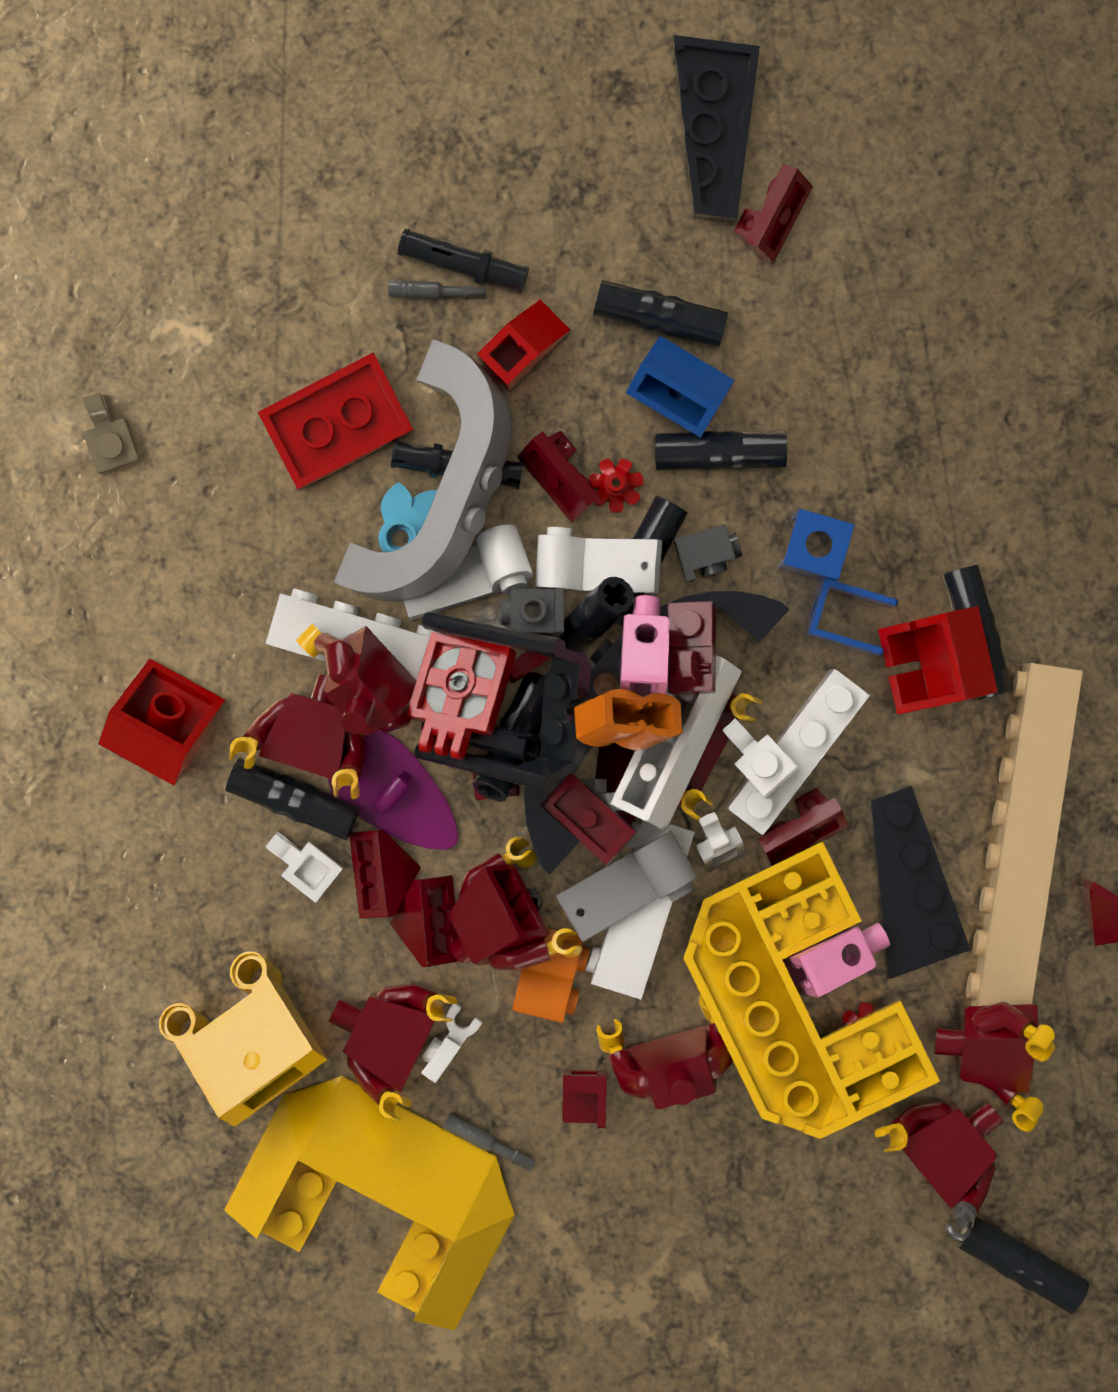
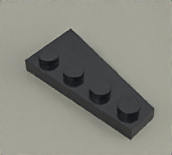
M673 35L693 216L736 222L760 46Z
M907 786L869 800L874 856L876 857L878 896L880 897L882 916L881 926L886 932L890 946L885 948L887 978L891 979L970 951V946L912 786Z

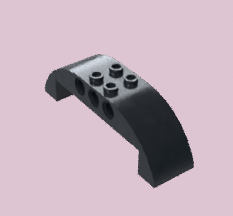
M708 591L681 597L670 602L712 601L716 605V612L753 645L760 643L789 611V608L780 601L763 595L740 591ZM668 603L660 606V616L668 617ZM622 636L614 644L607 638L590 657V660L595 665L592 667L590 674L589 698L582 699L579 705L599 696L595 692L593 685L594 680L600 674L608 673L615 676L619 684L618 689L620 688ZM541 733L539 735L541 751L539 756L534 757V759L546 756V745ZM586 744L585 755L592 749L593 746ZM566 776L557 780L555 788L564 780ZM525 786L526 824L532 846L542 868L551 874L580 841L541 806L553 791L547 792Z

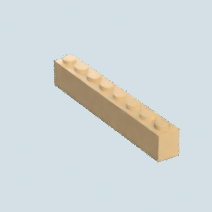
M1025 663L1023 664L1022 671H1016L1014 676L1012 696L1018 697L1016 714H1009L1005 734L1006 739L1011 740L1009 757L1002 758L999 771V782L1005 783L1003 799L996 800L992 817L993 826H998L996 844H989L986 855V869L992 870L989 887L983 886L979 902V911L985 913L982 930H976L973 940V955L978 956L976 973H969L966 986V998L972 999L971 1006H989L999 1002H1007L1010 1005L1032 1004L1082 681L1083 671Z

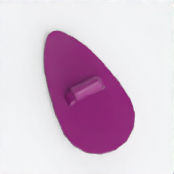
M377 730L369 735H364L368 754L361 777L358 779L360 795L357 799H351V786H343L339 789L337 797L360 806L357 817L409 844L428 849L442 850L451 849L458 841V831L451 808L443 793L419 760L399 739L388 733ZM327 778L330 790L333 794L332 779Z

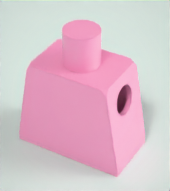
M642 595L635 597L633 600V614L624 615L619 689L632 691L641 697L653 693L666 694L668 681L670 618L660 616V599L655 596Z
M879 923L862 931L858 926H851L783 959V962L799 995L820 997L874 969L876 962L873 954L889 947L890 943L886 932ZM843 948H844V950H845V958H844V960L842 959V950H843Z

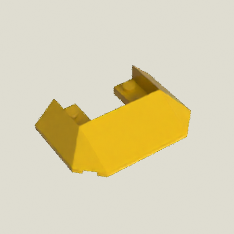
M823 842L703 899L683 957L760 1117L819 1139L940 1082L900 1000L820 1038L789 975L783 959L862 921Z
M344 1075L304 1089L301 1088L285 1093L224 1211L256 1239L262 1232L300 1252L336 1182L357 1191L413 1221L377 1293L415 1312L414 1321L455 1331L515 1216L497 1155L476 1147L442 1129V1126L398 1103L395 1106L394 1112L401 1119L400 1122L383 1117L380 1113L379 1105L363 1091L359 1083Z

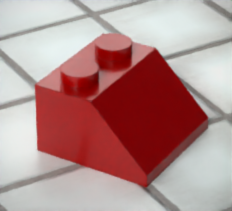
M149 658L109 711L98 744L175 786L197 754L225 699Z

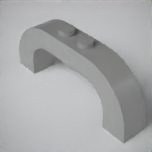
M432 340L416 380L433 391L454 399L460 412L461 429L458 441L425 522L417 536L409 544L396 551L375 552L350 542L334 580V583L376 600L398 602L420 597L440 586L456 571L466 557L475 535L484 525L485 510L492 493L498 489L501 483L502 469L510 448L512 436L511 411L505 392L498 380L483 365L462 351L436 340Z

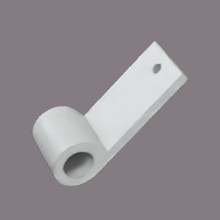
M507 524L493 527L481 533L476 540L477 546L469 549L460 566L444 583L427 594L404 601L409 620L423 617L427 612H440L502 592L508 595L511 588L525 589L528 586L527 582L533 577V572L518 528L515 525Z
M547 527V535H538L535 588L593 591L604 579L619 577L630 584L633 593H659L662 540L573 537L572 528Z

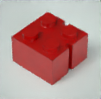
M978 606L878 629L881 646L884 648L883 654L886 668L915 661L921 662L922 669L889 676L897 715L998 693Z

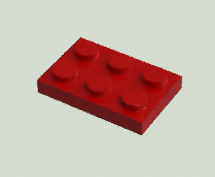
M374 352L257 412L298 491L414 432Z

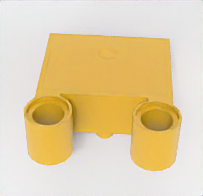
M256 952L240 954L233 961L230 968L232 982L236 987L248 994V996L210 1023L204 1015L183 1003H175L167 1007L159 1019L161 1034L165 1039L176 1045L218 1118L234 1127L328 1060L282 987L280 970ZM262 968L260 979L250 984L253 973ZM191 1019L189 1030L180 1036L182 1025Z

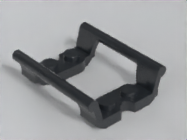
M427 612L422 618V626L426 630L513 647L552 658V667L546 673L544 680L541 734L546 745V756L517 766L466 753L462 760L452 758L450 751L447 756L436 755L434 748L431 753H426L419 750V743L415 747V756L425 761L547 792L554 790L557 780L569 773L577 772L585 756L586 744L576 739L574 707L579 705L582 699L589 698L591 665L585 652L565 648V642L562 639Z

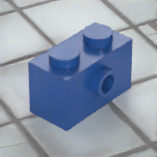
M659 336L641 363L626 394L701 438L735 380L662 336Z

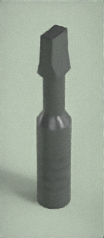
M389 280L388 296L438 300L441 297L465 298V300L486 299V288L467 285L465 287L443 286L439 282Z
M452 1113L448 1115L442 1129L484 1151H493L510 1160L511 1164L518 1165L528 1171L531 1170L535 1163L534 1160L525 1156L519 1150L514 1151L497 1142L493 1135L471 1125V1123Z

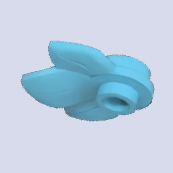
M398 482L387 491L380 507L385 523L378 535L379 545L383 552H392L403 548L395 546L392 541L393 535L398 531H404L408 534L409 540L407 544L417 536L425 522L437 490L426 491L412 498L406 487Z

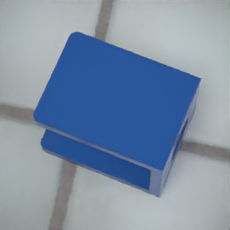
M799 508L793 514L792 521L795 524L785 558L779 562L778 568L819 581L824 578L838 581L855 524ZM813 532H824L831 539V550L824 557H814L806 549L807 537Z
M827 578L822 579L817 588L804 635L873 656L883 655L884 648L817 629L828 590L890 609L897 607L899 600Z

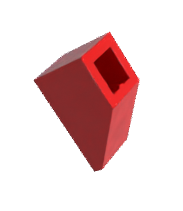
M539 299L508 322L477 353L479 362L510 391L571 329Z

